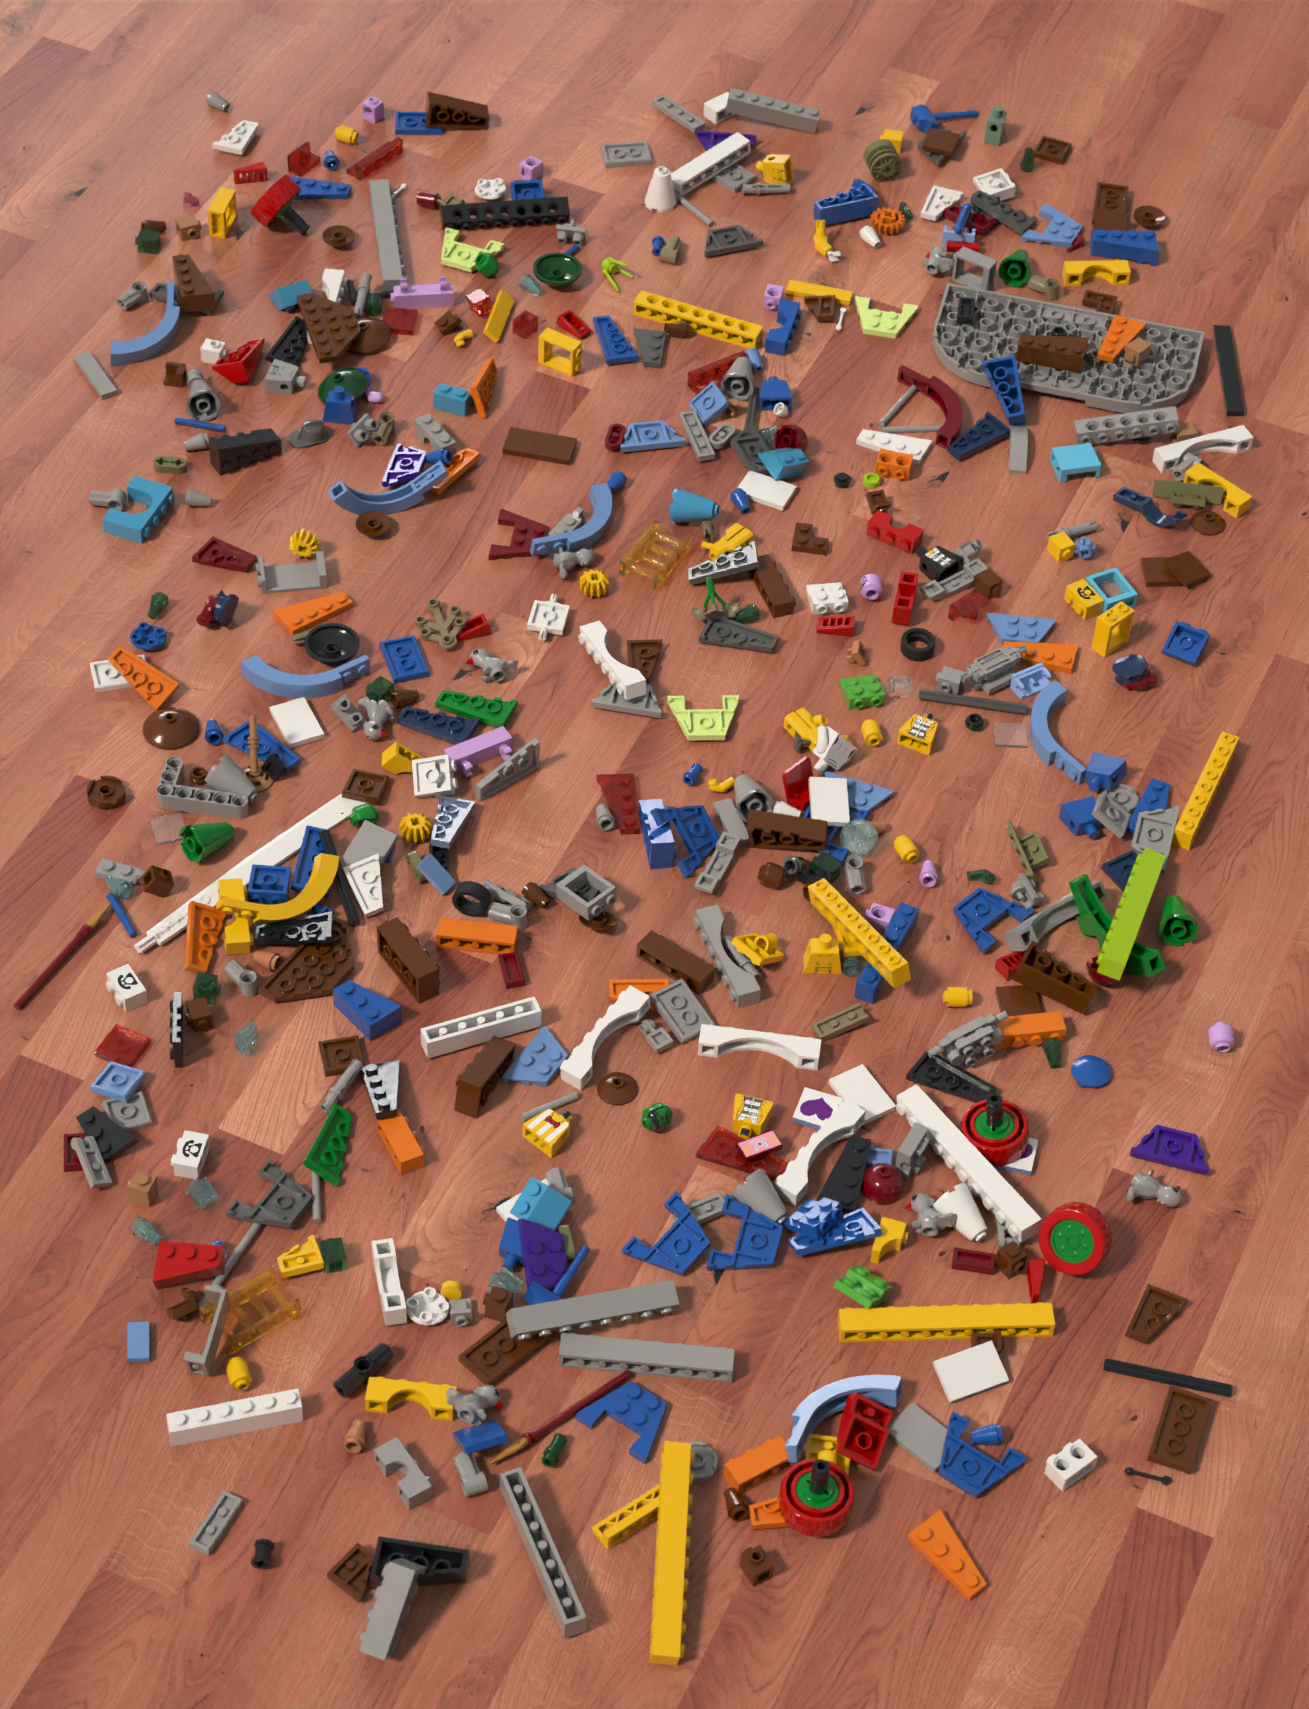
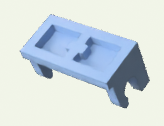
M947 226L943 227L941 246H947V240L961 242L965 240V242L974 243L976 229H972V233L962 232L957 234L954 231H946Z
M1041 662L1012 674L1010 688L1022 700L1041 692L1050 683L1047 678L1052 676Z

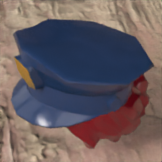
M221 590L219 594L209 595V600L205 602L206 605L196 618L200 626L209 627L217 621L221 626L226 627L233 619L239 597L236 594L226 596L223 590Z
M1131 654L1120 657L1113 663L1112 670L1116 674L1115 681L1118 684H1122L1129 691L1131 689L1137 691L1145 687H1153L1158 682V678L1154 671L1148 670L1145 657Z

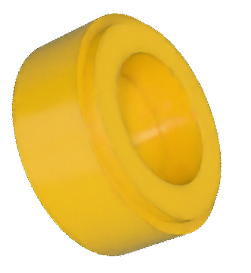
M446 1281L442 1284L440 1293L446 1300L460 1299L463 1287L458 1282Z

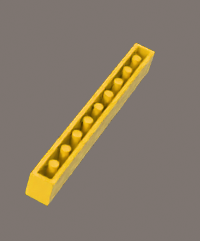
M1043 1302L1035 1304L996 1303L993 1305L973 1304L962 1306L931 1305L925 1307L889 1306L887 1308L872 1307L870 1309L848 1307L839 1309L837 1320L840 1343L971 1339L970 1335L973 1332L994 1333L996 1330H1001V1335L1004 1338L1053 1337L1055 1329L1052 1303Z
M664 1441L661 1450L649 1663L677 1666L679 1659L684 1657L685 1645L681 1644V1636L685 1635L686 1622H682V1614H686L687 1600H683V1592H687L688 1578H684V1571H688L689 1557H685V1551L690 1546V1536L686 1535V1531L691 1525V1514H687L688 1507H691L692 1493H689V1486L693 1484V1473L690 1472V1465L693 1466L694 1452H691V1443Z

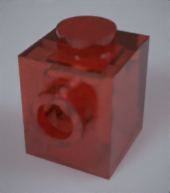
M480 288L466 296L470 309L480 317L488 314L493 309L489 295Z
M526 310L513 319V333L523 339H527L538 330V317Z

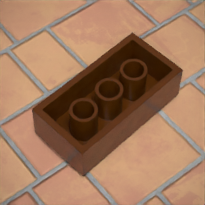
M397 917L377 926L379 955L418 1004L439 995L440 967L437 962L432 961L428 951L419 945L416 936L411 935L407 925L402 923Z

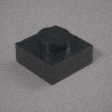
M271 754L261 769L275 781L280 777L286 765L274 754Z

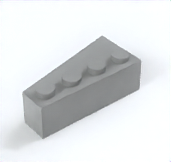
M404 1558L392 1560L389 1564L386 1563L382 1571V1577H384L382 1585L378 1586L374 1595L376 1603L367 1615L366 1621L369 1622L367 1629L362 1632L359 1639V1644H361L359 1651L384 1661L391 1658L402 1631V1627L399 1624L400 1622L403 1623L410 1611L408 1602L417 1594L419 1589L416 1581L419 1574H425L427 1567Z

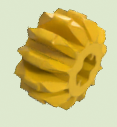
M304 529L301 531L296 530L290 538L289 546L293 550V554H298L299 558L301 556H304L305 559L308 557L313 558L316 551H319L320 539L317 538L316 533L312 534L310 530L308 532Z
M591 569L589 572L585 571L579 583L581 592H584L585 596L590 595L591 598L593 596L599 598L600 595H605L610 586L608 575H605L604 571L599 572L598 569L596 571Z
M415 811L413 815L408 813L406 817H402L399 831L402 839H407L408 843L414 841L415 844L417 841L424 843V840L430 836L432 825L429 817H425L423 813L418 815Z

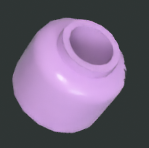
M876 574L865 575L860 581L861 595L867 600L878 599L883 593V580Z
M1216 1022L1208 1030L1209 1045L1216 1052H1228L1235 1045L1234 1029L1231 1025L1225 1022Z

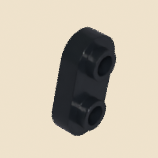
M430 843L429 854L431 853L447 871L449 869L448 848L431 846Z
M802 868L801 872L797 873V881L815 883L823 878L828 882L831 881L830 873H827L825 869L812 871V868Z

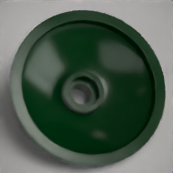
M555 252L540 256L533 264V273L542 283L559 287L572 284L578 280L582 273V266L575 257L566 253Z
M356 368L337 369L329 373L322 380L318 387V396L321 402L326 404L329 391H334L336 386H343L344 392L352 393L356 401L365 392L367 379L364 373Z

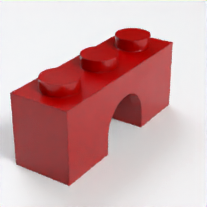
M877 510L868 521L866 535L913 554L922 543L924 530L909 523L904 528L892 527L893 516Z
M901 571L891 623L910 624L919 574Z

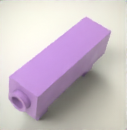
M439 276L440 284L407 285V278H400V286H393V293H390L391 303H394L395 309L454 306L453 284L447 283L446 276Z
M502 726L444 749V755L448 754L456 762L457 771H454L453 774L462 771L463 775L467 778L473 775L470 769H473L475 765L500 755L504 761L511 757L510 753H512V737Z

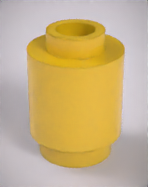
M340 125L336 128L334 136H336V140L351 145L356 144L359 132Z
M872 719L863 722L861 732L866 745H879L883 740L879 724Z
M905 835L895 839L894 849L903 862H915L920 851L913 841Z
M947 987V990L943 991V1003H946L947 1007H967V1005H972V989H967V987Z
M242 1357L230 1359L226 1364V1372L231 1388L238 1391L248 1389L252 1384V1377L247 1362Z

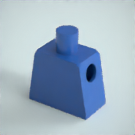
M771 376L768 380L762 381L759 411H773L775 405L780 402L788 407V411H791L792 395L787 381L778 380L776 376Z
M336 386L334 391L331 390L328 393L323 422L348 425L355 423L358 411L354 395L350 392H344L343 386Z
M1094 752L1086 768V784L1089 789L1094 792L1098 791L1099 788L1112 790L1127 775L1126 759Z
M1094 796L1061 804L1059 818L1075 836L1087 834L1090 839H1095L1100 834L1101 822L1091 815L1096 804Z
M508 1217L499 1245V1256L505 1258L501 1265L502 1268L512 1272L516 1264L524 1266L518 1221Z

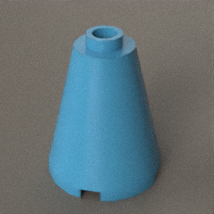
M681 488L674 489L671 498H674L673 504L670 503L669 507L670 520L673 523L709 520L718 516L719 505H717L716 501Z

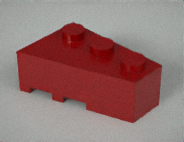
M159 1241L152 1282L158 1290L164 1288V1286L180 1285L190 1280H201L223 1275L227 1253L221 1245Z

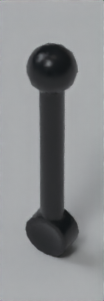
M1131 1467L1125 1469V1474L1128 1476L1133 1474L1160 1481L1165 1486L1169 1485L1171 1481L1169 1476L1158 1477L1135 1471Z

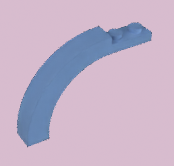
M167 281L166 313L161 323L152 332L134 340L111 341V365H127L146 360L161 352L172 341L180 322V307H177V301H174V299H177V289H174V282Z
M440 460L406 485L392 491L363 493L350 488L341 480L328 489V492L338 506L351 513L361 515L366 512L377 511L389 515L408 509L424 500L425 498L422 494L450 474Z
M603 483L591 486L589 500L592 504L594 515L585 525L571 532L532 539L530 549L532 556L559 552V547H562L563 551L577 552L583 547L589 548L595 544L605 533L610 520L612 495L608 484Z
M257 655L241 661V674L251 684L277 696L297 699L302 697L305 699L317 698L343 690L344 683L370 672V658L367 655H363L332 670L309 675L279 671L267 665Z
M1054 680L1042 689L1034 701L1029 724L1030 740L1036 753L1047 766L1054 763L1071 780L1080 785L1085 781L1086 768L1054 740L1047 724L1049 716L1054 710L1065 703L1067 689Z
M892 1375L856 1376L833 1382L810 1394L800 1403L792 1415V1437L787 1439L785 1445V1452H788V1462H798L814 1428L828 1416L844 1410L850 1394L857 1392L882 1406L897 1407L902 1395V1377Z

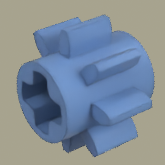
M1082 537L1079 541H1075L1074 553H1078L1079 558L1088 559L1091 555H1095L1096 543H1092L1091 538Z

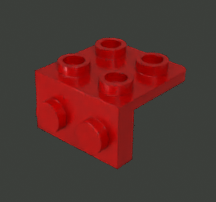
M803 757L782 774L787 804L802 811H805L810 806L808 780L809 777H813L810 757Z

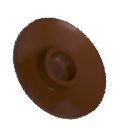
M1140 206L1133 213L1135 221L1144 226H1158L1165 220L1163 211L1154 206Z
M343 225L328 227L322 235L325 243L335 247L347 246L355 239L354 231Z
M377 511L363 513L356 520L357 530L365 536H381L387 533L391 527L390 518L386 514Z
M1199 511L1191 517V526L1200 534L1213 536L1220 534L1224 530L1225 521L1215 512Z
M607 911L605 915L599 914L590 921L579 915L580 923L595 932L612 929L618 924L617 917Z
M622 1072L608 1073L597 1084L599 1097L604 1102L615 1106L630 1103L636 1097L638 1091L636 1081L630 1075Z

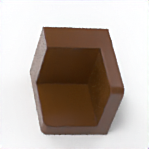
M166 362V376L163 384L165 386L183 388L187 378L186 364Z

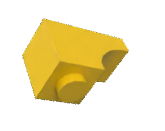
M396 741L382 753V767L395 775L401 772L413 773L412 760L423 759L424 757Z
M882 1217L879 1225L882 1235L875 1238L870 1262L878 1264L885 1254L891 1251L900 1252L902 1244L906 1245L909 1232H905L907 1223Z

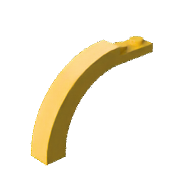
M320 853L314 857L313 870L308 883L300 894L288 902L267 905L222 898L217 901L216 909L223 910L222 913L234 914L235 912L241 913L243 917H253V923L270 924L290 920L313 907L326 894L336 875L339 856Z

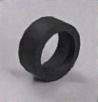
M908 629L901 638V652L906 658L913 661L927 660L934 653L935 637L926 629ZM920 641L924 642L927 647L915 648L908 643Z
M473 881L459 883L452 896L454 907L459 912L472 917L484 915L491 902L489 890ZM463 895L472 896L476 898L479 902H472L466 899Z

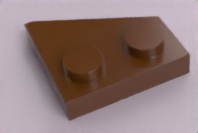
M835 295L804 296V303L817 321H834Z
M357 1543L327 1573V1578L357 1602L361 1603L369 1581L375 1555Z

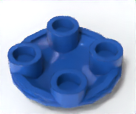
M141 622L130 635V641L135 647L147 651L161 648L167 639L164 628L149 625L147 622Z
M1081 1056L1071 1066V1073L1077 1081V1085L1081 1088L1104 1087L1108 1084L1111 1077V1069L1108 1063L1097 1056Z

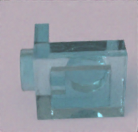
M253 1021L249 1022L235 1034V1048L238 1052L244 1053L248 1057L252 1056V1044L258 1038V1025Z
M206 1177L201 1180L196 1178L187 1184L189 1187L185 1194L191 1195L200 1210L219 1199V1196Z
M503 1267L499 1272L494 1271L488 1279L490 1284L486 1289L490 1292L494 1285L513 1292L514 1299L524 1282Z

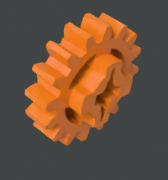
M882 207V210L877 208V211H873L871 215V226H874V230L879 229L878 232L884 231L885 234L887 232L893 234V231L898 233L899 229L902 230L905 225V215H902L901 211L897 212L896 208L894 210H891V207L888 209Z

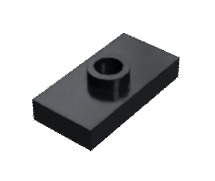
M959 297L956 322L973 324L976 299Z

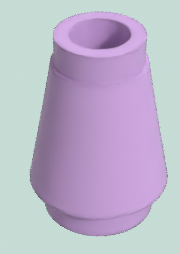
M931 860L923 862L919 881L924 887H933L938 881L934 862Z

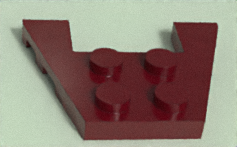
M500 509L498 525L513 526L514 531L510 546L491 544L489 560H495V557L510 559L511 556L515 555L532 557L530 553L532 539L548 536L550 527Z

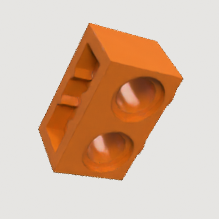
M880 449L876 460L875 473L879 476L908 481L914 455Z

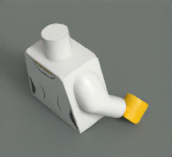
M815 715L813 721L819 727L817 728L818 740L813 753L820 759L814 768L822 774L828 766L839 770L844 764L849 762L850 757L857 751V748L852 745V740L848 739V735H840L830 727H826L825 725L828 724L826 717Z

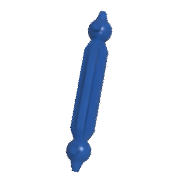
M970 203L961 205L962 209L956 224L952 226V229L957 234L965 232L964 227L970 211L974 209Z

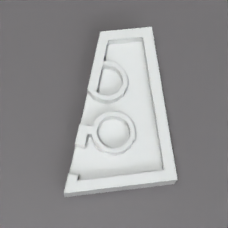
M243 120L232 129L231 133L228 135L224 134L219 142L215 141L212 143V148L242 155L258 131L259 123Z
M933 185L921 211L920 218L936 221L942 216L943 210L959 202L963 198L964 193Z
M379 854L344 867L343 872L365 918L384 911Z

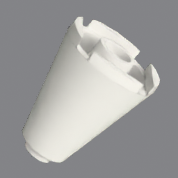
M664 166L654 170L645 197L646 207L650 210L652 208L656 209L660 213L671 211L674 205L676 206V196L670 170Z
M960 1183L954 1186L956 1191L944 1193L934 1203V1208L932 1209L940 1214L954 1213L956 1220L953 1223V1227L971 1242L975 1240L979 1242L986 1237L987 1234L985 1232L988 1228L968 1186L965 1183Z

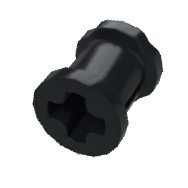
M268 1539L256 1540L254 1542L255 1556L251 1559V1565L258 1569L270 1568L272 1564L270 1555L271 1551L274 1550L275 1544Z

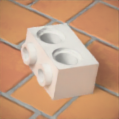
M1080 1439L1074 1443L1069 1442L1057 1455L1052 1454L1047 1459L1045 1474L1063 1492L1095 1469L1097 1456Z

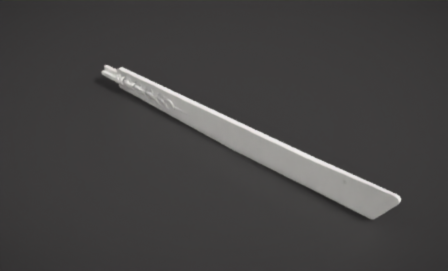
M341 793L248 856L146 932L147 936L134 945L137 953L145 952L156 943L161 946L187 928L188 904L191 901L216 908L217 901H219V880L242 878L243 886L248 887L252 864L279 866L300 851L307 825L330 831L347 820L349 815H352L354 807L366 804L367 802L343 798Z

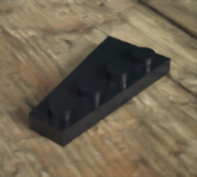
M330 911L256 926L255 941L257 945L332 943L334 932L333 913Z
M173 992V1000H170V1013L173 1012V1016H170V1028H173V1032H170V1044H173V1048H170V1060H174L175 1068H183L182 992Z

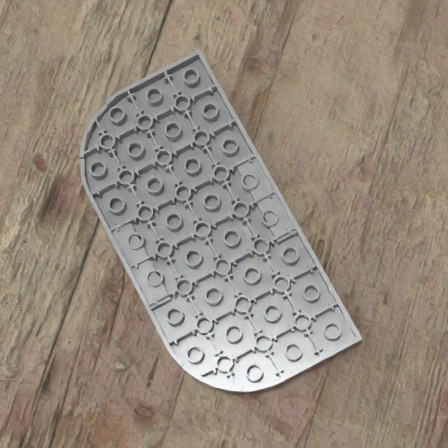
M947 283L934 325L933 348L939 361L953 374L978 386L991 387L983 371L982 361L1015 355L1016 359L1021 335L1050 336L1053 328L1062 327L1066 330L1067 337H1089L1081 373L1016 361L1020 388L1085 400V406L1130 413L1172 407L1189 394L1194 383L1205 332L1130 318L1147 323L1146 329L1141 331L1138 337L1151 344L1149 358L1140 365L1135 366L1124 359L1125 351L1123 349V353L1113 363L1096 358L1113 321L1114 314ZM959 297L976 299L973 324L956 322Z

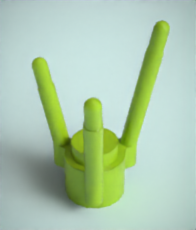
M608 257L602 262V273L607 276L613 287L619 292L620 290L610 274L619 271L631 279L634 276L618 267V265L627 267V264Z

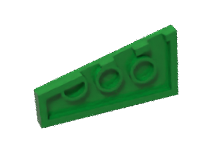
M445 690L441 692L435 702L436 708L465 716L472 720L473 718H480L481 723L496 728L505 727L518 706V700L511 699V702L502 701V698L494 697V700L485 699L482 695L470 697L466 693Z
M336 1103L329 1111L302 1162L303 1165L334 1187L340 1184L341 1177L339 1175L343 1168L344 1162H342L343 1154L346 1152L347 1145L345 1143L346 1138L349 1136L352 1114Z

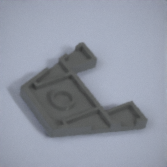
M268 1159L259 1170V1177L274 1183V1185L256 1207L235 1199L226 1210V1217L291 1229L312 1203L313 1196L296 1181L289 1179L285 1171L279 1170L275 1163Z

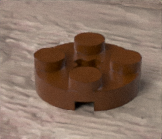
M101 776V779L97 781L93 779L86 789L89 804L98 808L114 810L125 798V787L121 784V780L114 776Z

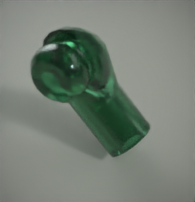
M905 202L899 204L898 212L901 211L907 220H911L914 214L911 210L907 209V204Z
M986 869L968 871L967 879L968 881L980 880L985 884L991 885L995 882V875Z

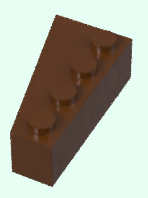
M427 91L424 114L426 128L488 130L489 112L487 105Z
M189 254L172 256L173 272L182 313L215 309V294Z
M1021 335L1017 347L1016 361L1081 373L1089 337Z
M749 809L747 832L751 848L827 850L829 836L827 821Z
M1032 940L1012 980L1084 1015L1097 986L1079 973H1072L1068 969V965L1062 961L1058 963L1051 957V953L1047 950L1044 952L1037 947L1038 944Z

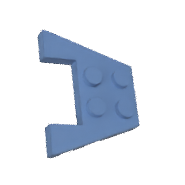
M1044 203L1039 211V216L1052 221L1043 234L1027 229L1022 236L1021 242L1027 243V240L1035 241V244L1046 242L1051 243V246L1069 248L1075 243V237L1082 232L1083 225Z

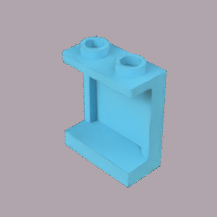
M1091 443L1053 447L1051 450L1050 462L1060 483L1067 481L1068 474L1093 472L1095 478H1098L1100 471H1102V462L1099 461L1097 451L1093 449Z

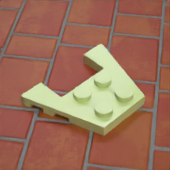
M446 227L441 264L472 272L476 269L475 260L479 254L490 253L495 256L504 249V243L490 240L485 249L456 242L460 236V231Z
M855 297V305H857V313L860 317L863 334L896 339L905 328V324L910 322L912 316L918 312V305L905 303L902 314L893 311L886 312L878 309H868L870 298Z
M722 695L723 709H685L684 696H667V703L688 741L725 740L739 703V695Z

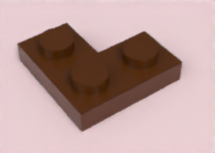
M1086 290L1082 305L1095 307L1098 312L1113 314L1118 297Z
M796 522L791 551L826 556L829 539L813 537L812 524Z

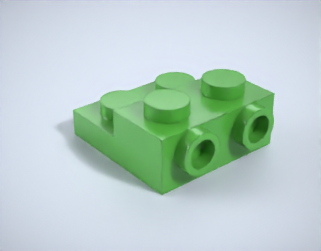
M875 674L840 679L839 685L849 710L884 705L885 692L881 682L877 681Z
M861 1265L849 1268L846 1276L837 1279L833 1286L867 1309L884 1303L892 1289L885 1279L878 1276L875 1277L870 1273L869 1269Z

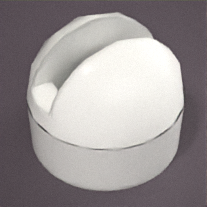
M780 402L775 405L773 412L778 417H785L788 414V407Z

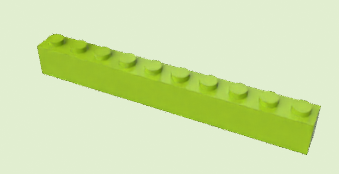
M1148 848L1144 849L1143 854L1138 853L1109 928L1110 930L1107 933L1096 963L1099 964L1098 973L1118 981L1120 980L1166 855Z

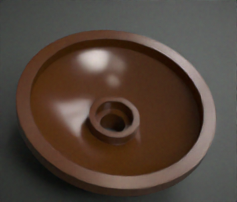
M373 317L357 319L361 335L358 339L355 338L352 341V345L347 349L348 352L356 355H368L386 346L390 339V331L385 322Z
M178 707L159 709L150 714L143 724V735L146 741L152 746L163 750L184 748L190 745L199 734L197 718L188 710Z

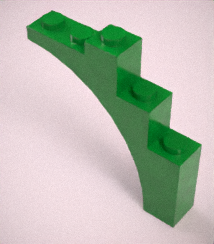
M1083 874L1069 882L1080 914L1076 918L1082 935L1096 936L1100 949H1102L1113 919L1100 902L1089 876ZM1136 940L1134 941L1126 963L1127 969L1125 974L1152 977L1166 969L1159 950L1148 948Z

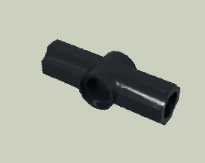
M379 1343L365 1356L356 1358L353 1366L333 1383L337 1393L347 1398L362 1384H368L369 1377H374V1374L394 1357L390 1347L385 1343Z

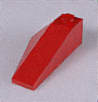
M265 339L248 340L237 347V351L228 353V358L217 360L213 364L212 369L232 383L239 382V384L249 382V379L254 375Z

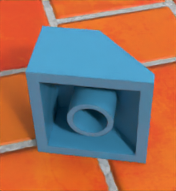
M306 279L279 288L269 293L268 296L279 311L283 309L290 311L295 309V305H298L297 295L310 294L312 291Z
M439 383L433 393L434 409L465 417L474 404L470 391Z
M781 448L757 455L775 481L802 475L809 463L802 450L796 448Z
M531 1177L510 1213L518 1220L524 1218L556 1231L573 1202L543 1182Z

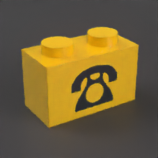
M1084 579L1066 586L1065 601L1084 620L1102 613L1103 598Z

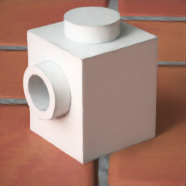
M206 338L200 348L201 362L214 364L220 358H227L228 351L226 350L225 342Z

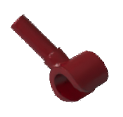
M1082 235L1076 236L1074 239L1075 243L1066 249L1067 252L1078 246L1080 248L1084 247V237Z

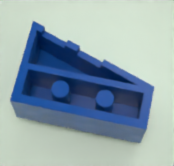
M350 980L333 989L334 1006L370 1041L402 1022L401 1005Z

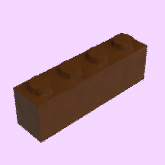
M769 554L758 556L759 568L748 570V573L772 617L777 618L793 614L794 606H796L795 597L791 596L788 585L784 583L781 572H778L775 561H772Z
M651 930L637 944L636 957L675 981L683 978L690 990L698 995L713 982L714 968L710 964L698 959L694 954L685 951L677 944L665 939L662 935Z

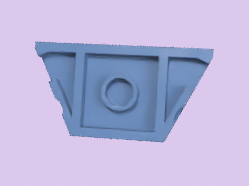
M664 420L630 423L624 436L623 444L620 446V452L685 446V439L683 437L679 438L676 435V431L669 427Z
M987 613L986 616L987 622L990 621L992 624V630L998 636L1001 644H1004V641L1041 643L1048 635V631L1055 627L1056 619Z
M828 771L824 772V777L847 778L848 804L852 812L867 810L868 814H870L873 809L880 807L884 800L893 797V790Z
M543 1026L502 1076V1082L508 1084L509 1081H520L521 1085L533 1084L547 1087L559 1072L562 1062L568 1060V1054L547 1027Z

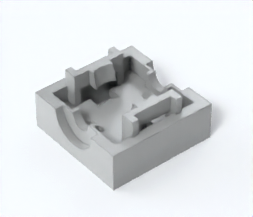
M916 1122L897 1152L895 1167L899 1170L905 1181H908L912 1173L917 1175L921 1166L926 1161V1157L922 1155L929 1143V1139L926 1138L928 1127Z

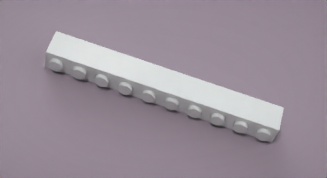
M917 1084L897 1095L896 1109L898 1113L907 1118L911 1127L915 1122L928 1127L926 1138L929 1139V1144L933 1147L934 1152L937 1155H941L946 1165L953 1169L959 1179L970 1187L973 1195L978 1196L982 1200L985 1208L995 1214L998 1222L1003 1223L1008 1228L1013 1238L1016 1237L1022 1243L1039 1233L1042 1224L1040 1216L974 1145L968 1141Z

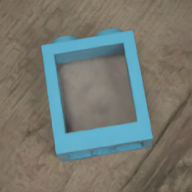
M1117 568L1086 577L1085 581L1104 600L1102 614L1121 601L1130 608L1136 607L1138 594Z

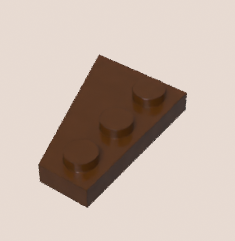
M663 639L627 640L626 647L629 667L638 669L646 679V684L650 682Z
M1148 1284L1125 1336L1146 1344L1187 1305L1188 1299Z

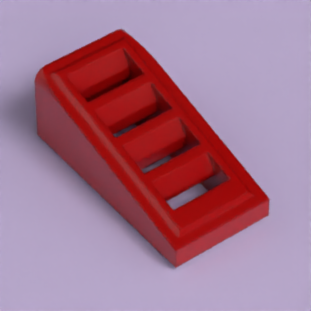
M263 162L234 169V184L267 181V167Z
M571 310L558 316L556 324L576 338L582 339L592 333V330Z
M482 613L465 621L466 627L461 630L462 633L458 634L456 639L458 642L492 633L484 614Z
M855 616L819 617L817 633L852 637Z
M1026 950L1017 951L998 958L995 963V969L1006 980L1013 978L1020 963L1018 959L1022 960Z
M1030 1259L1028 1262L1026 1274L1031 1304L1038 1303L1046 1264L1045 1259Z

